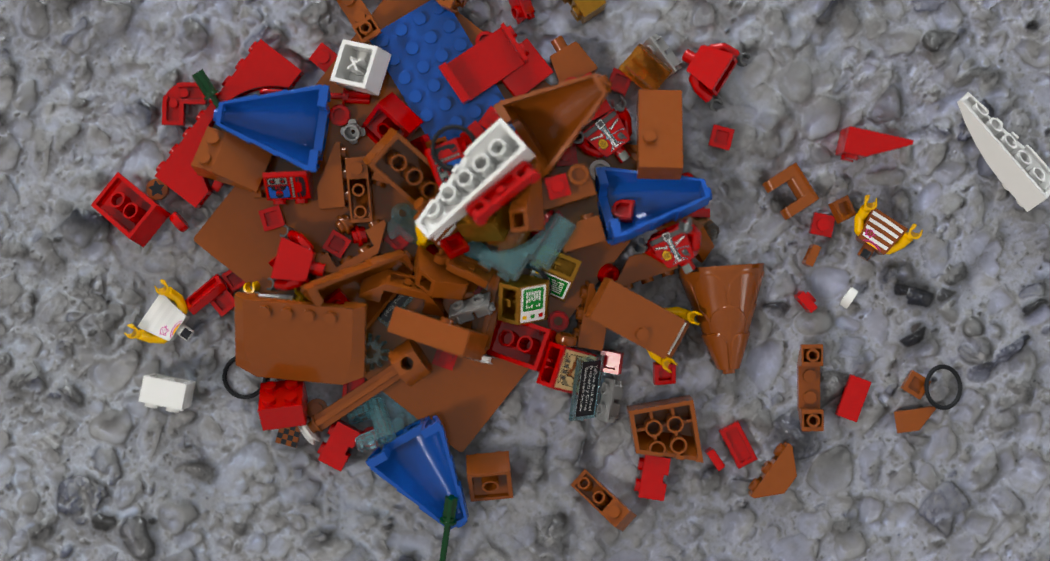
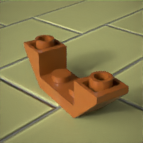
M336 0L362 43L366 44L382 33L362 0Z
M376 219L368 224L369 229L365 231L374 246L370 247L368 244L358 250L359 255L353 258L350 255L339 261L340 266H337L332 255L328 252L325 254L323 251L317 253L315 261L326 264L325 271L331 273L364 263L366 259L380 254L388 223L386 220L380 221V219Z
M387 269L361 281L358 298L380 302L383 290L423 299V313L444 317V298L429 296L415 285L414 275Z
M823 344L800 345L797 362V408L801 431H824V409L820 408V366H823Z

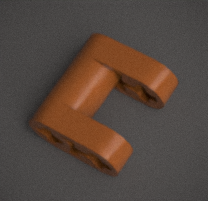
M796 162L762 184L766 192L769 193L786 182L797 200L779 211L785 220L819 199Z

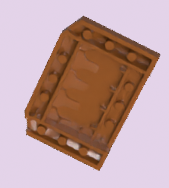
M235 293L236 366L256 377L344 385L365 376L367 303L345 301L343 305L322 303L316 307L312 302L264 298L258 297V293Z

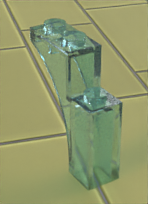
M553 212L545 224V230L539 231L527 242L506 250L492 251L479 249L475 256L480 259L479 264L490 270L493 267L499 271L497 276L507 282L509 279L516 282L529 260H531L529 265L540 271L543 268L549 271L575 230L576 225L560 214Z

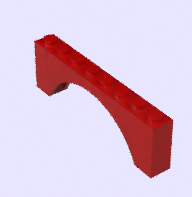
M260 39L259 42L255 41L250 46L248 56L245 59L242 58L237 63L235 73L232 76L229 75L223 81V88L215 95L220 102L244 97L250 93L260 91V89L292 90L305 73ZM211 99L207 109L201 110L196 116L197 122L193 127H188L182 135L184 138L180 144H175L171 148L170 156L166 162L162 161L156 168L157 173L155 174L156 178L198 209L203 206L213 193L208 178L198 175L191 166L207 127L213 128L216 121H213L216 107Z

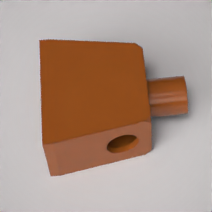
M562 35L551 41L556 53L552 54L549 59L558 82L565 81L570 77H582L589 72L593 74L598 70L596 64L576 41L567 45Z

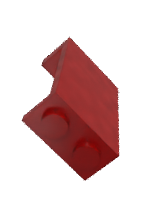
M503 22L500 24L499 29L449 63L444 62L438 66L463 105L528 62L527 56L529 52L523 43L520 45L515 40L517 34L510 25L507 27Z

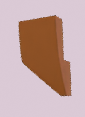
M924 406L916 409L894 411L897 433L919 431L937 408Z

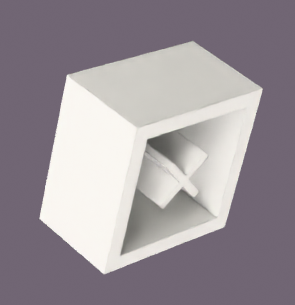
M343 39L330 81L345 89L379 96L391 54L378 46Z
M156 373L144 375L139 402H144L145 407H166V411L179 413V411H184V409L191 407L196 381Z

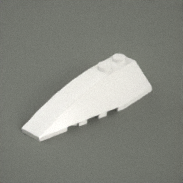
M967 92L957 103L977 148L1001 181L1003 187L1015 197L1021 207L1027 212L1050 195V168L1029 145L1024 147L1017 141L1019 136L1014 132L1009 134L1003 128L1001 120L994 117L991 118L988 115L989 110Z
M502 118L498 119L467 148L459 165H455L450 178L446 183L443 182L439 188L440 192L429 202L415 222L427 239H431L466 216L465 209L469 203L522 161L530 162L535 157V154Z

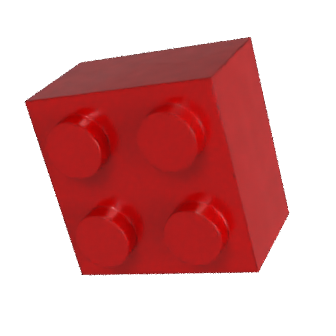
M281 380L260 384L258 414L263 431L304 426L307 424L308 395L304 381Z

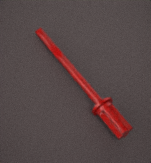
M343 88V93H330L331 99L342 100V105H345V103L370 104V94L349 91L345 90V88ZM260 89V94L265 95L282 90Z

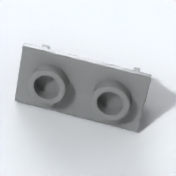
M656 33L641 45L647 56L654 61L659 72L666 79L682 68L681 62L673 52L665 54L669 46L661 35L658 36Z
M491 293L477 294L472 298L456 301L450 305L448 318L453 319L455 324H462L474 320L473 312H475L478 318L492 314V311H495V305L493 302L490 303Z
M604 377V382L600 388V404L597 406V420L615 423L616 419H618L621 404L614 403V399H622L624 388L622 380Z

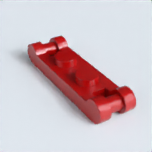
M522 161L469 203L465 211L470 217H473V221L478 226H482L487 222L489 216L529 184L537 183L541 175L536 169H533V166L528 161Z

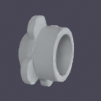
M350 119L348 125L340 130L344 138L351 144H356L358 139L366 134L365 128L360 127L356 119Z

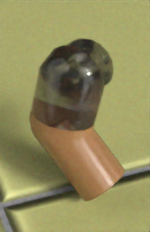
M693 218L704 226L711 240L718 238L720 233L719 227L710 218Z

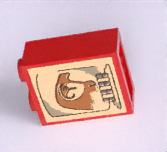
M549 341L536 383L551 389L578 395L582 363L596 361L598 355Z

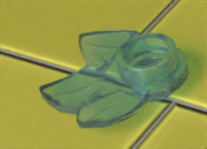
M405 203L396 204L391 210L392 218L387 223L389 238L394 239L401 235L407 242L415 244L417 242V235L415 231L416 224L413 218L418 211L412 210ZM399 210L405 211L406 216L401 217Z

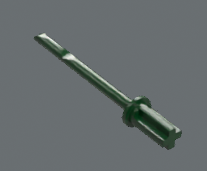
M203 69L193 74L194 81L205 96L204 100L210 98L215 107L218 108L220 101L215 94L219 90L215 89Z
M452 494L445 496L443 515L440 517V523L444 525L439 561H446L450 528L457 523L455 516L458 497H454Z

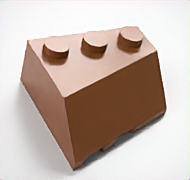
M690 395L626 406L634 448L637 454L673 457L680 460L687 459L704 463L694 401Z

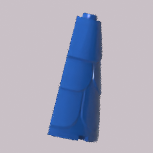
M318 84L288 91L282 90L260 96L255 94L219 102L218 108L214 110L213 121H216L215 124L218 127L249 144L253 143L306 171L318 172L320 164H317V162L323 159L329 127L330 109L327 102L331 100L329 85Z
M606 166L595 168V188L598 191L597 197L599 201L597 202L598 213L606 241L610 246L629 241L650 230L653 231L672 220L677 221L707 206L709 201L712 200V191L710 187L707 188L705 179L681 176L680 180L637 179V171ZM621 199L635 200L636 206L632 223L619 222L618 218H614L612 206L616 201Z
M428 416L409 424L385 440L386 443L383 448L377 447L366 460V464L373 472L395 487L398 492L417 504L420 510L439 523L440 517L443 515L445 496L452 494L454 497H458L455 516L457 523L451 526L450 530L454 527L460 528L467 523L469 517L462 483L457 476L454 458L450 452L444 426L438 416H433L432 420Z

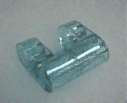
M383 397L372 398L347 414L348 421L351 424H357L371 419L374 430L363 433L355 438V444L359 452L375 449L396 439V433Z

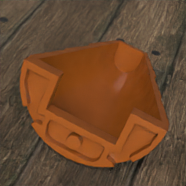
M599 73L561 81L558 82V85L533 90L531 93L501 100L493 107L506 124L514 126L524 143L535 154V157L529 163H540L541 179H543L552 171L565 151L571 147L584 126L593 119L610 94L612 84L606 75L602 76Z
M398 249L366 259L364 263L317 278L301 286L300 292L305 301L312 302L318 307L324 303L323 300L340 288L352 302L367 303L368 329L389 301L395 298L397 293L383 290L380 302L358 298L362 279L387 269L412 275L414 272V267L411 263L413 258L407 250L402 251Z
M764 263L696 267L695 270L684 274L682 268L678 269L679 279L691 304V310L700 312L703 315H696L695 318L697 323H700L701 336L716 368L722 370L723 374L736 373L735 369L740 368L750 336L749 328L757 306L756 301L765 273Z

